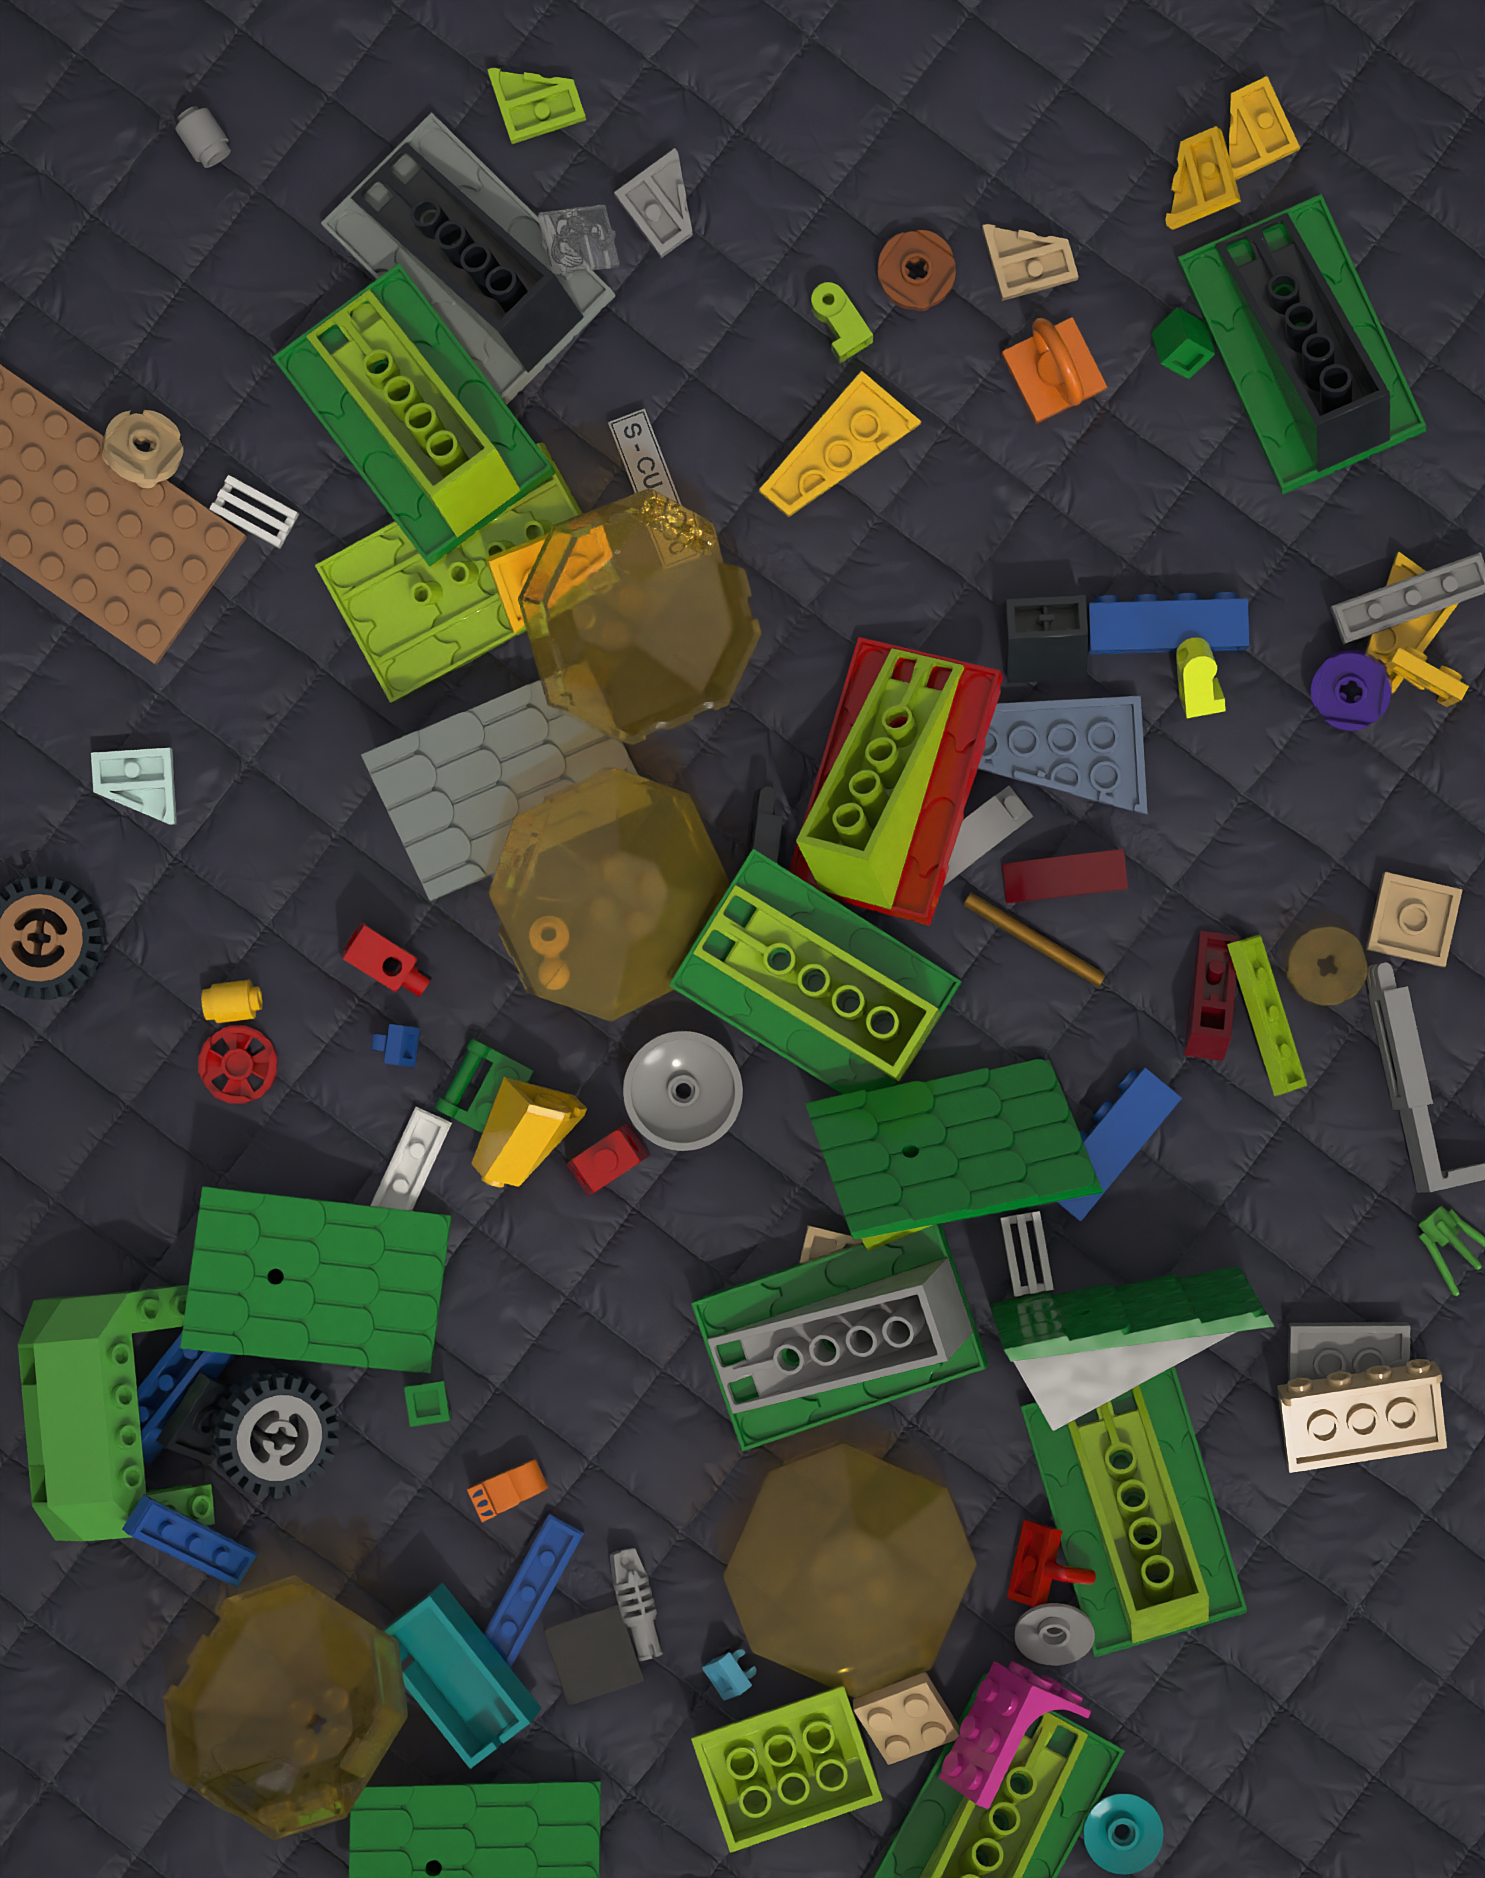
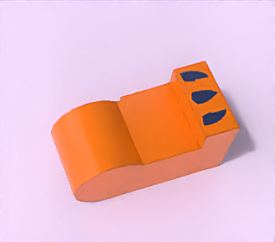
M531 1459L472 1484L468 1487L467 1491L481 1522H484L518 1505L521 1501L545 1491L549 1486L537 1460Z

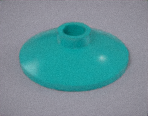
M1117 1793L1103 1798L1093 1806L1084 1823V1844L1090 1857L1098 1866L1111 1873L1124 1875L1145 1869L1156 1859L1163 1843V1825L1157 1811L1145 1799L1134 1794ZM1120 1824H1125L1129 1827V1832L1125 1837H1117L1114 1833L1115 1828Z

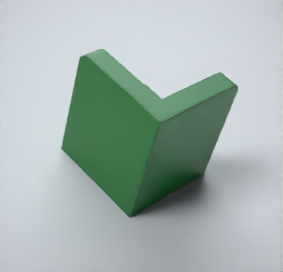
M1178 307L1152 331L1151 335L1160 364L1187 379H1190L1215 355L1206 324Z
M445 1380L423 1384H408L404 1387L410 1427L450 1421L453 1418L452 1410H449Z

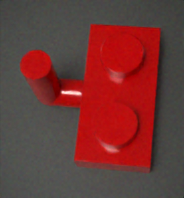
M1023 1520L1007 1598L1036 1607L1047 1604L1052 1579L1061 1582L1091 1585L1095 1582L1096 1574L1093 1569L1064 1566L1056 1563L1063 1530L1035 1521Z

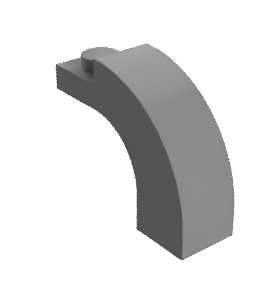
M1010 786L1006 787L996 796H993L963 819L948 863L949 870L943 887L1033 817Z

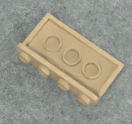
M1415 1359L1407 1362L1406 1366L1390 1368L1385 1365H1377L1368 1368L1367 1372L1350 1374L1349 1372L1340 1371L1331 1373L1327 1378L1323 1379L1295 1378L1288 1381L1285 1385H1278L1277 1390L1286 1463L1289 1472L1447 1448L1440 1383L1443 1381L1442 1372L1436 1362H1430L1426 1359Z

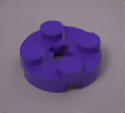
M1344 650L1329 655L1317 669L1311 684V699L1315 708H1318L1320 714L1325 717L1324 720L1342 730H1361L1375 722L1385 713L1392 696V682L1385 663L1380 659H1376L1373 655L1360 650ZM1350 680L1355 681L1357 686L1362 688L1363 693L1356 694L1354 700L1347 699V692L1341 691L1340 688L1341 685H1347Z

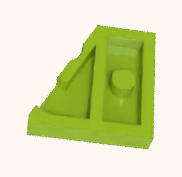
M498 68L487 69L511 144L586 121L573 79L560 77L543 78L539 74L524 72L523 75L502 72Z

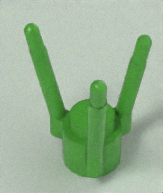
M1440 1205L1418 1224L1423 1231L1419 1238L1427 1246L1452 1295L1458 1296L1459 1290L1435 1242H1438L1443 1247L1450 1241L1475 1269L1479 1270L1482 1268V1264L1456 1236L1460 1232L1456 1227L1483 1247H1485V1236L1464 1222L1453 1209L1447 1212Z

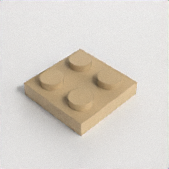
M1388 872L1382 873L1366 950L1434 966L1446 967L1462 889Z
M926 1672L853 1699L855 1714L888 1765L952 1742L959 1736L960 1726Z

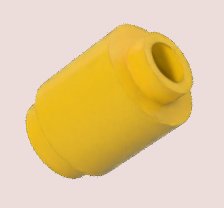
M250 979L212 984L211 988L202 990V1009L207 1021L215 1020L216 1023L255 1019L257 1010H262L261 990L259 986L254 987Z

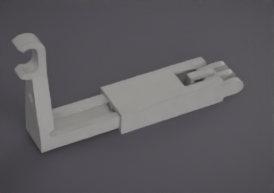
M1384 962L1368 966L1365 970L1369 989L1368 997L1392 1108L1393 1110L1400 1111L1417 1193L1434 1192L1485 1180V1162L1441 1171L1427 1105L1433 1104L1408 986L1397 988L1393 968L1389 963Z

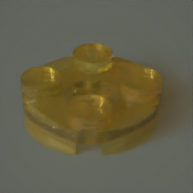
M1337 927L1315 928L1300 936L1291 947L1287 957V979L1292 984L1295 992L1312 1004L1320 1006L1340 1004L1354 997L1364 985L1368 967L1363 948L1358 939L1346 930ZM1330 955L1334 958V967L1338 969L1335 975L1328 973L1323 977L1319 974L1320 967L1317 966L1318 959L1325 960Z

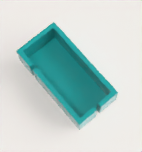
M443 1582L387 1625L370 1642L392 1671L409 1654L414 1661L398 1676L399 1680L470 1769L496 1750L501 1743L504 1744L530 1724L542 1709ZM393 1648H395L396 1650L394 1656L391 1655V1651Z

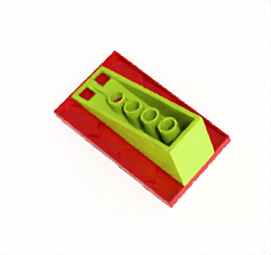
M858 637L801 832L796 840L797 845L789 872L835 901H842L850 905L872 911L876 910L880 913L909 921L913 920L914 922L930 926L949 870L948 863L964 818V808L986 745L985 738L1001 693L1000 686L1003 680L1001 671Z

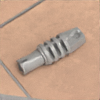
M629 1547L610 1553L613 1587L623 1623L626 1624V1627H631L638 1660L652 1659V1655L658 1657L663 1654L653 1621L657 1618L656 1615L658 1613L648 1576L635 1548Z

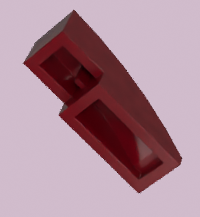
M1124 849L1002 864L1006 904L1128 889Z

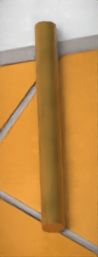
M971 892L964 902L963 906L1096 987H1099L1106 976L1104 972Z

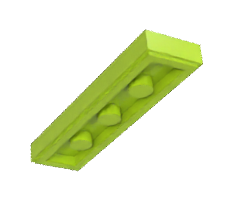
M1259 934L1227 944L1274 1096L1307 1086L1262 937Z

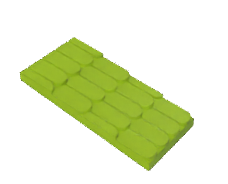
M537 443L536 445L556 473L543 483H540L538 487L511 507L509 506L507 510L483 528L477 530L475 534L448 554L443 555L444 557L432 566H428L396 522L387 525L315 565L390 703L397 702L444 675L457 670L513 637L526 632L619 580L613 567L608 562V558H606L576 584H570L552 599L554 602L543 611L540 609L524 622L525 625L515 634L511 631L485 558L585 519L544 443Z

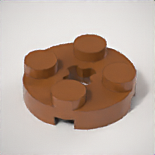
M927 230L909 231L895 235L884 246L878 260L877 280L883 293L891 302L908 310L925 311L939 304L951 291L956 277L955 261L950 246L943 238ZM920 260L925 263L923 271L927 275L923 279L921 277H917L915 280L909 277L910 271L906 268V265L909 262L915 265Z

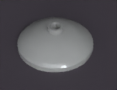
M677 1031L652 1039L636 1053L625 1075L623 1096L629 1118L644 1137L654 1144L667 1149L688 1151L710 1145L729 1130L736 1120L741 1107L743 1086L741 1074L735 1060L721 1044L700 1033ZM681 1083H686L691 1087V1094L686 1099H681L676 1094V1088Z

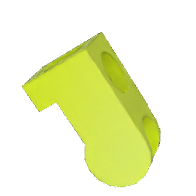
M1199 637L1185 640L1177 648L1176 662L1179 698L1186 718L1226 711L1223 692L1218 679L1214 678L1217 673V665L1209 643Z

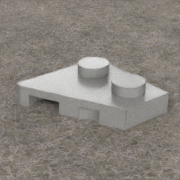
M675 148L614 192L615 198L660 258H663L693 236L679 154Z

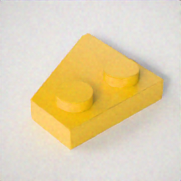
M1267 76L1231 93L1229 159L1235 181L1300 150L1297 139Z
M1215 126L1181 141L1177 157L1179 166L1174 174L1171 188L1175 192L1171 214H1166L1165 219L1166 225L1172 230L1241 202L1222 130Z
M1406 646L1405 650L1399 647L1391 652L1385 666L1405 678L1418 689L1424 690L1426 688L1439 695L1437 702L1443 706L1449 707L1463 699L1469 686L1460 682L1462 676L1446 666H1441L1440 669L1435 668L1425 662L1428 658L1425 654L1409 646Z

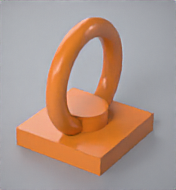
M1073 317L1055 326L1045 318H1037L1032 325V337L1001 353L1035 424L1072 406H1077L1082 401L1107 389V385Z

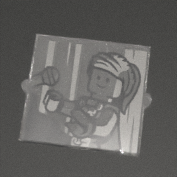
M605 205L540 212L538 214L543 235L541 247L546 249L550 269L553 274L561 275L619 266L620 263L614 243L616 232L611 230Z

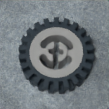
M267 1369L258 1371L259 1377L254 1378L251 1374L243 1377L242 1379L245 1384L241 1387L234 1383L228 1389L233 1393L228 1400L223 1396L219 1400L218 1405L222 1408L220 1414L213 1412L211 1419L216 1425L215 1429H210V1438L214 1441L211 1449L213 1455L218 1459L217 1463L220 1468L244 1491L248 1493L252 1491L257 1497L266 1498V1494H270L274 1499L283 1498L282 1492H287L290 1496L299 1494L297 1487L303 1484L307 1489L314 1485L311 1478L316 1473L322 1478L327 1472L322 1465L325 1461L332 1463L335 1454L330 1450L332 1446L338 1447L339 1438L334 1434V1430H340L339 1421L333 1417L336 1411L333 1405L327 1401V1396L308 1379H304L295 1372L288 1374L284 1369H275V1373H270ZM292 1414H296L298 1418V1435L295 1427L289 1422V1417ZM256 1424L266 1433H272L271 1439L261 1431L252 1430L254 1425ZM278 1428H279V1429H281L286 1435L292 1436V1437H297V1438H296L295 1442L293 1443V1442H292L289 1438H287L285 1435H282V1434H274V1433H277ZM251 1432L254 1439L261 1446L258 1453L252 1452L250 1445Z

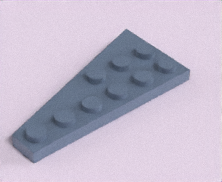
M1141 696L998 703L996 705L985 738L986 745L978 766L979 770L1143 815L1148 814Z

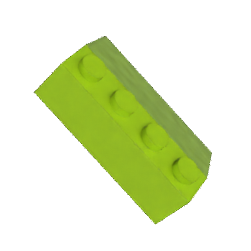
M844 1685L691 1737L730 1853L883 1800Z

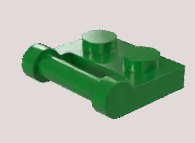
M470 1038L466 1049L469 1050L444 1098L439 1097L434 1108L483 1134L503 1077L528 1083L534 1070ZM482 1058H485L493 1064L469 1110L465 1111L457 1105Z

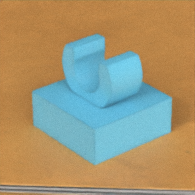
M743 1649L716 1657L702 1667L724 1701L741 1695L752 1686L748 1679L756 1674L757 1669L755 1666L743 1672L737 1664L738 1659L745 1654Z

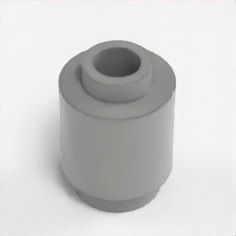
M193 106L178 116L179 123L175 131L196 162H201L205 168H209L218 164L230 154L231 149L227 145L229 139L208 108L199 109L197 106Z

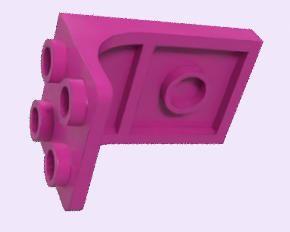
M994 1661L986 1679L981 1682L978 1688L976 1700L968 1716L965 1717L961 1724L959 1736L951 1752L944 1759L943 1769L938 1778L975 1804L989 1809L1018 1746L1033 1721L1046 1712L1058 1709L1069 1710L1089 1718L1091 1710L1081 1705L1082 1696L1064 1688V1685L1045 1675L1037 1676L1033 1674L1032 1670L1014 1661H1011L1009 1667Z

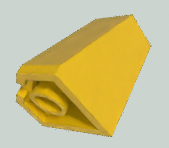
M503 1077L471 1164L482 1176L481 1180L489 1185L502 1188L506 1183L519 1187L584 1117L587 1108L572 1094Z

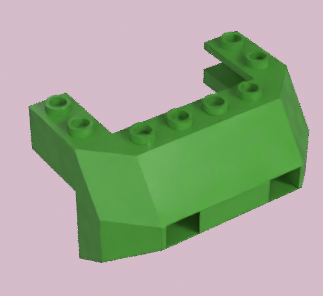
M189 1285L162 1286L98 1295L50 1297L33 1301L18 1342L32 1507L55 1541H95L132 1538L122 1528L144 1494L206 1526L215 1524L211 1484L193 1487L192 1484H180L146 1490L132 1333L183 1326Z

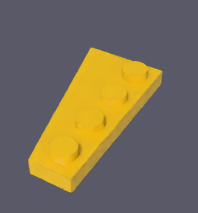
M861 371L759 489V493L787 517H790L921 425V421Z

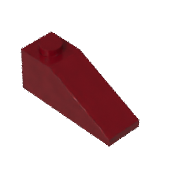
M1203 930L1199 932L1186 1021L1185 1056L1218 1061L1224 1060L1232 1036L1236 971L1227 944L1239 941V936Z

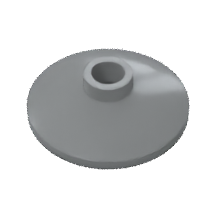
M1048 1603L1031 1608L1019 1618L1015 1626V1642L1018 1649L1030 1660L1044 1665H1065L1081 1659L1089 1652L1095 1639L1094 1626L1090 1618L1078 1608L1061 1603Z

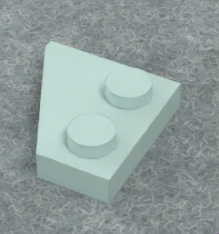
M172 748L91 753L94 793L170 825H177Z

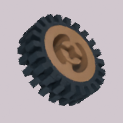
M46 876L27 877L20 879V882L5 886L6 890L0 893L1 987L23 998L41 1000L65 997L73 994L74 990L84 987L87 984L86 981L97 973L98 969L96 967L99 962H103L105 956L102 953L103 945H107V936H104L103 928H106L105 921L100 918L98 913L100 909L97 904L89 899L91 896L71 882ZM48 909L63 919L67 931L63 934L62 929L53 922L45 921L44 923V921L35 920L28 923L24 929L21 928V923L32 912ZM44 930L45 934L50 935L51 940L50 943H43L41 945L40 942L35 941V935L42 933ZM22 942L24 949L30 954L52 956L62 947L65 952L56 963L40 968L30 964L23 958L19 950V944Z

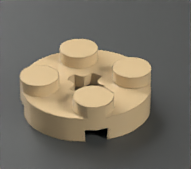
M131 410L122 412L111 420L106 429L102 458L119 476L136 482L142 488H152L156 486L157 482L171 477L178 469L183 456V447L180 441L181 434L177 426L170 419L158 412L144 410L143 414L135 413L131 415ZM136 442L139 445H142L144 442L149 443L150 452L138 450L133 443Z

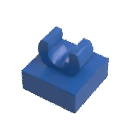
M389 1024L388 1036L373 1034L371 1050L386 1051L385 1064L415 1067L420 1028Z

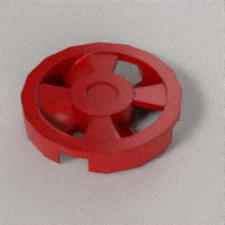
M228 1026L217 1031L204 1043L198 1057V1073L205 1087L215 1098L227 1103H249L261 1098L272 1087L278 1073V1056L272 1042L261 1031L248 1026ZM253 1037L258 1039L266 1048L254 1056L246 1051ZM221 1038L224 1039L230 1049L224 1056L212 1050L213 1046ZM252 1073L264 1080L263 1085L256 1091L253 1090L247 1079ZM225 1074L229 1080L221 1091L214 1085L212 1080Z

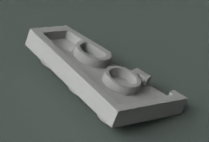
M1408 1322L1288 1323V1381L1295 1378L1323 1379L1327 1378L1331 1373L1340 1371L1349 1372L1350 1374L1367 1372L1368 1368L1377 1365H1385L1390 1368L1406 1366L1407 1362L1410 1361V1325Z

